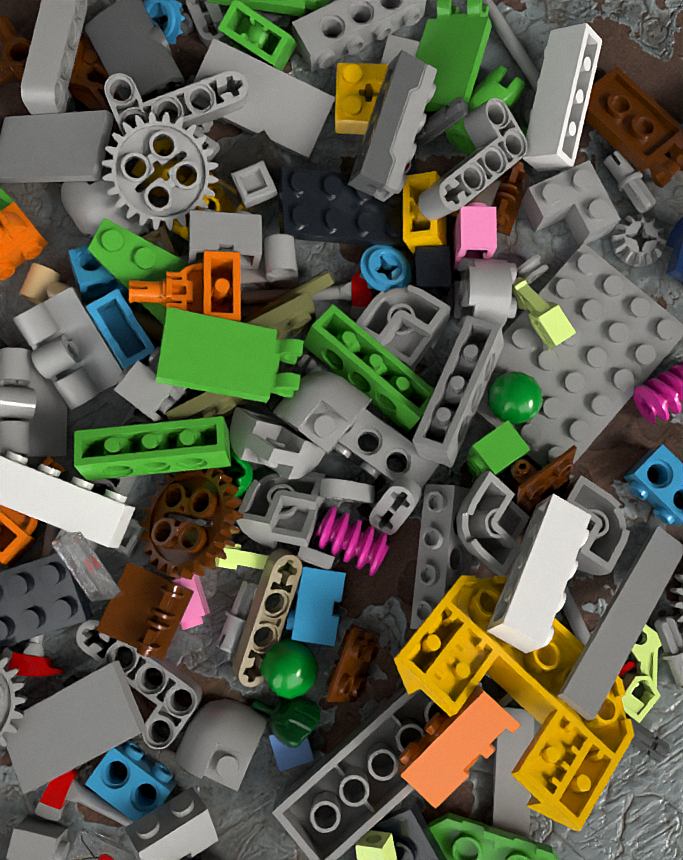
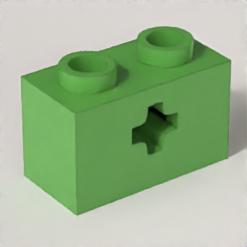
M238 0L232 1L218 27V30L228 39L280 71H283L298 45L290 34Z
M507 420L472 445L465 456L469 461L466 463V467L475 479L478 478L479 474L486 471H491L497 477L510 468L515 461L520 460L530 448L509 420Z

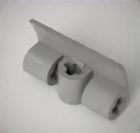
M69 287L13 318L27 343L34 350L31 353V357L35 367L43 377L52 379L53 384L70 410L91 400L99 392L118 384L117 379L123 369L73 287Z
M23 348L0 349V456H5L7 451L23 457L65 456L67 449V404L53 384L54 382L51 378L46 379L37 370L31 357L32 351Z

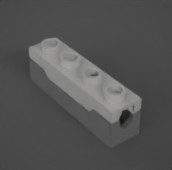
M403 50L391 61L387 67L348 185L383 202L393 194L400 193L407 178V175L404 174L406 164L411 161L417 145L413 143L415 136L420 132L426 121L427 115L423 113L425 106L430 102L436 90V85L433 84L437 72L436 68L429 64L426 65L425 62Z

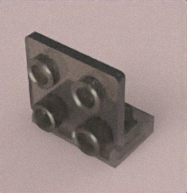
M265 130L211 161L217 163L218 167L210 172L212 176L218 178V185L236 212L245 211L250 214H257L278 201L277 195L246 209L231 176V173L263 160L278 194L277 171L281 166L288 167Z

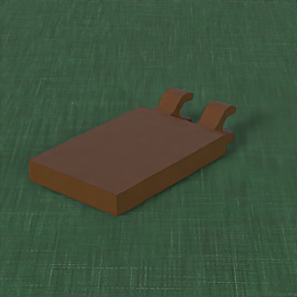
M615 67L592 85L585 115V121L641 173L649 168L653 182L660 188L668 184L675 173L683 171V126L618 67ZM667 152L670 153L671 159L665 156Z

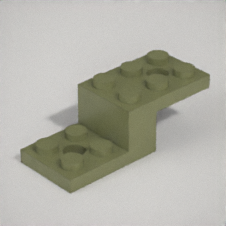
M308 292L249 321L247 324L276 329V340H283L292 335L300 337L308 333L311 326L316 322L314 303ZM204 392L166 412L169 421L223 416L224 420L233 417L236 407H241L250 401L252 404L260 403V401Z

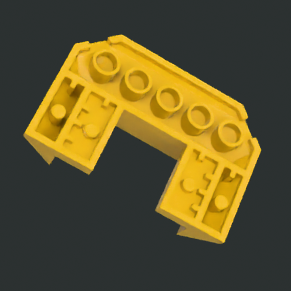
M461 575L394 658L407 693L410 695L421 689L451 717L458 713L487 673L542 725L511 772V775L532 794L526 807L574 831H580L634 737L631 719H626L622 697L626 695L623 681L617 676L595 719L587 721L557 696L585 645L556 618H554L552 623L554 634L545 647L524 653L486 631L508 576L476 578L473 575Z

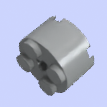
M462 258L457 267V271H463L460 281H454L453 287L454 318H461L456 324L457 327L462 328L467 316L499 324L503 328L507 318L513 319L517 310L516 298L512 297V284L515 283L517 276L516 264L499 259Z

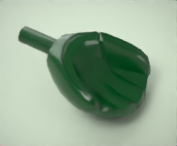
M255 699L252 705L253 709L271 716L270 725L275 738L290 748L299 747L302 741L315 729L316 724L320 720V708L316 702L308 699L280 701L275 708Z

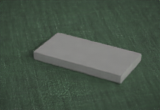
M213 38L193 83L229 70L239 71L248 82V96L244 107L219 119L308 161L336 97ZM232 86L227 87V92H231L233 97L238 96V90H234ZM214 91L216 96V103L219 104L220 97L217 98V91ZM196 97L191 102V105L204 110L210 105V102L205 97Z
M108 110L5 117L0 134V183L100 181L103 169L102 161L105 160L107 152L105 147L109 143L114 115Z
M114 661L24 710L23 718L11 720L18 726L17 732H4L9 741L6 747L23 794H26L147 731V728L119 661Z

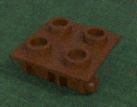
M519 161L467 203L479 202L486 204L487 207H496L497 232L510 236L531 176L525 173L523 169L524 164ZM460 209L448 215L457 218Z
M573 445L539 472L526 460L515 461L511 466L509 489L515 494L512 501L527 515H531L536 505L551 493L557 495L562 492L570 483L569 476L574 467L573 460L577 447Z
M127 562L116 586L117 588H115L96 630L137 648L136 652L142 656L150 657L152 655L164 660L194 591Z
M352 624L350 630L346 629L341 644L344 650L338 651V654L341 655L340 661H334L337 668H332L326 683L329 688L325 701L356 702V699L363 694L367 684V678L365 677L369 664L376 659L379 652V633L366 631L365 628Z

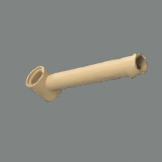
M32 263L19 295L38 305L72 286L61 283L62 276L54 270ZM73 287L81 300L78 289ZM94 301L83 303V305L86 308L87 305L91 304ZM131 309L147 336L161 341L163 326L156 318Z

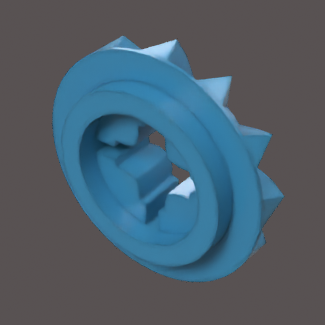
M144 0V6L155 26L159 25L168 44H176L177 35L183 33L180 28L181 21L186 19L180 12L182 4L176 0ZM167 15V22L163 24L156 22V19Z
M376 245L370 247L364 252L358 264L361 268L360 278L366 280L368 289L374 288L379 293L382 290L387 292L394 288L407 287L411 280V267L408 260L400 251L390 246ZM381 266L384 270L392 271L388 277L384 273L377 272Z

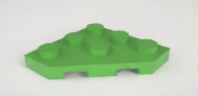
M450 812L427 823L447 860H560L552 846Z

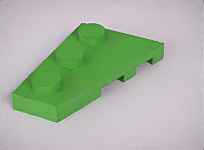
M106 218L103 219L88 247V252L128 291L130 289L129 279L163 281V279H166L167 271L180 272L188 266V262ZM140 303L164 326L166 306H162V303Z

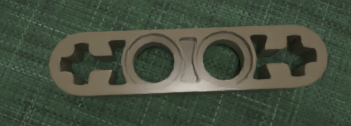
M286 549L274 551L266 560L233 660V674L246 687H255L265 680L261 673L263 659L266 652L275 643L279 642L301 576V561ZM288 562L290 564L288 569H282L280 573L278 571L279 565L283 566ZM273 593H279L280 601L278 605L272 609H266L265 601L267 597ZM262 627H269L267 638L262 642H254L253 638L256 631ZM253 663H255V669H249L248 673L246 674L244 671L245 668H251Z

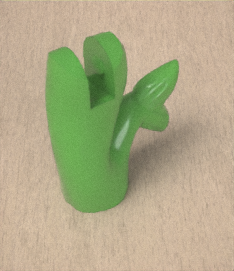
M499 65L472 91L468 112L492 98L501 99L510 109L521 97L525 89V82L517 76L506 89L500 84L507 73V68ZM464 118L459 122H455L454 126L446 130V136L448 141L456 148L471 154L476 150V147L466 132ZM519 126L526 138L528 128Z

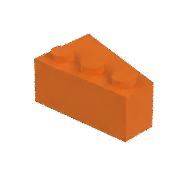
M477 685L457 714L450 717L446 713L443 715L440 712L436 713L426 724L424 730L427 733L418 744L413 741L402 751L398 758L401 761L398 765L400 776L436 809L469 777L470 773L468 770L481 755L487 759L495 751V747L491 743L506 728L513 734L521 724Z

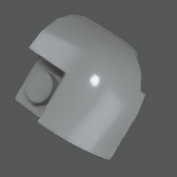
M103 166L100 181L64 182L61 187V201L65 210L78 229L87 237L91 234H96L104 218L125 229L140 219V215L137 213L130 219L126 218L129 210L127 205L118 209L115 207L121 197L119 194L108 195L107 191L115 185L114 182L103 181V176L112 173V169Z
M408 285V287L394 288L387 292L382 290L370 302L356 321V324L413 371L429 347L433 349L440 339L450 316V306L424 290Z
M317 371L302 377L299 389L294 391L293 397H284L274 409L273 414L329 454L346 431L356 422L372 399L343 377L332 372Z
M239 407L235 408L230 424V442L234 453L240 460L267 465L290 480L299 479L309 474L324 456L325 451L294 429L273 421L274 418L272 416Z
M486 471L479 474L461 503L456 517L458 537L468 552L493 574L505 576L522 547L516 540L530 517L512 501L515 494L491 471Z
M310 472L299 479L288 480L279 473L264 477L260 481L254 479L247 489L242 500L243 503L238 510L239 513L243 514V518L236 520L240 529L252 540L274 549L277 542L308 547L315 526L319 527L323 515L325 498L319 497L321 479L326 478V474Z
M580 475L561 496L562 499L591 515L587 530H589L588 539L579 549L575 559L578 561L577 570L593 575H606L612 572L627 543L630 531L626 530L625 518L619 508L622 504L611 494Z
M226 698L211 701L199 708L190 720L174 755V760L187 772L200 779L205 776L238 791L270 716L239 701Z

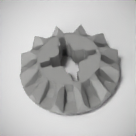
M642 213L636 216L628 215L615 226L612 232L611 244L613 251L622 262L630 266L643 267L650 265L663 254L664 246L667 243L664 240V228H660L656 224L655 218L649 219L644 217ZM639 229L642 233V238L647 239L640 250L637 240L630 238L634 237Z

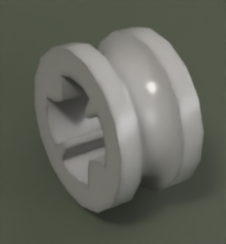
M537 254L517 269L516 277L521 276L529 285L543 275L549 267L546 264L542 265L540 263L541 257Z

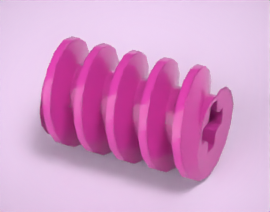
M683 361L680 365L671 367L668 372L664 371L659 374L657 379L652 378L646 381L645 385H639L634 388L633 399L636 407L651 425L656 422L655 415L660 420L667 421L670 416L668 410L675 415L681 413L680 403L683 405Z
M333 505L326 513L313 540L317 536L320 537L319 548L322 550L332 543L331 554L333 556L345 550L344 561L346 563L355 556L358 557L356 568L359 570L369 563V575L373 577L391 543L386 545L387 533L382 532L376 539L373 538L374 526L370 525L362 532L361 519H357L353 524L349 525V513L345 512L341 517L336 518L337 507Z

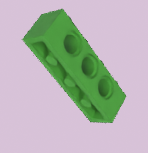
M334 304L311 326L303 345L335 373L372 399L371 403L408 433L424 415L434 389Z
M223 416L74 431V467L86 481L231 466L229 431Z

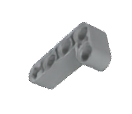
M87 0L41 1L21 82V97L31 115L76 112L75 101L68 87L87 12Z
M229 70L143 102L132 78L126 74L116 73L108 77L105 82L104 91L124 137L126 133L122 126L123 122L130 124L135 121V116L139 115L144 123H148L149 113L152 111L156 120L162 122L159 116L163 110H175L178 116L170 123L175 124L181 116L183 117L182 128L185 130L193 124L199 126L236 112L246 104L248 82L239 71ZM232 86L234 90H238V96L233 97L231 92H227V87ZM119 88H127L131 91V95L125 101H118L113 98L115 91ZM214 91H217V98L220 97L219 104L216 103V96ZM196 97H205L210 102V105L204 110H198L191 105V102ZM160 137L156 139L154 142L165 139V137Z
M489 99L468 112V116L464 120V126L476 150L421 193L418 203L419 209L425 218L438 220L461 209L527 153V140L509 108L501 99Z
M276 234L263 239L259 268L240 269L241 291L284 289L299 284L294 237L287 234ZM188 255L177 256L183 259L184 261L188 262Z
M101 618L84 622L76 633L78 646L103 666L114 661L120 662L128 684L157 705L145 722L147 731L142 733L144 742L153 749L168 747L181 733L199 707L203 697L201 686L166 659L161 660L152 655L150 657L142 656L136 652L137 648L119 640L111 645L108 642L115 639L100 632L99 636L103 640L95 642L93 639L96 634L92 630L98 627ZM122 646L128 647L133 653V661L130 665L120 661L119 651ZM149 668H156L161 672L163 679L160 686L152 685L148 681L147 672ZM184 689L191 694V706L183 707L177 702V690ZM157 720L165 721L169 725L170 736L161 737L156 733L155 722Z

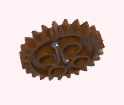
M218 468L176 472V477L167 473V484L157 483L156 488L159 492L157 496H148L152 505L150 508H143L142 512L148 515V519L139 524V526L147 528V532L142 534L139 539L148 543L142 552L151 555L148 563L157 566L156 570L177 579L182 577L192 580L194 574L203 577L205 567L212 570L216 569V557L224 560L227 558L223 550L225 546H235L230 536L241 531V529L234 526V522L243 518V514L235 511V508L240 506L243 501L234 496L239 488L231 484L232 478L223 474L224 471ZM169 514H177L194 520L201 519L209 523L212 522L213 525L212 527H206L189 521H178L168 516Z

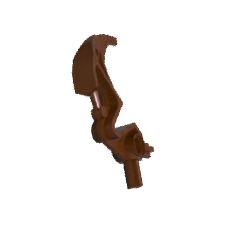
M5 14L0 17V41L3 44V53L1 55L4 58L0 61V86L14 77L22 82L27 61L26 57H28L32 37L27 38L20 35ZM81 33L68 89L73 98L83 104L89 111L108 110L113 114L105 95V84L88 81L86 74L97 70L106 79L110 76L97 52L92 50L89 39ZM116 90L113 98L118 101H122L118 91ZM115 117L108 146L117 147L118 145L112 137L113 132L123 136L121 131L118 130L119 126ZM135 121L129 124L132 128L136 127ZM106 152L105 160L110 158L113 160V156Z

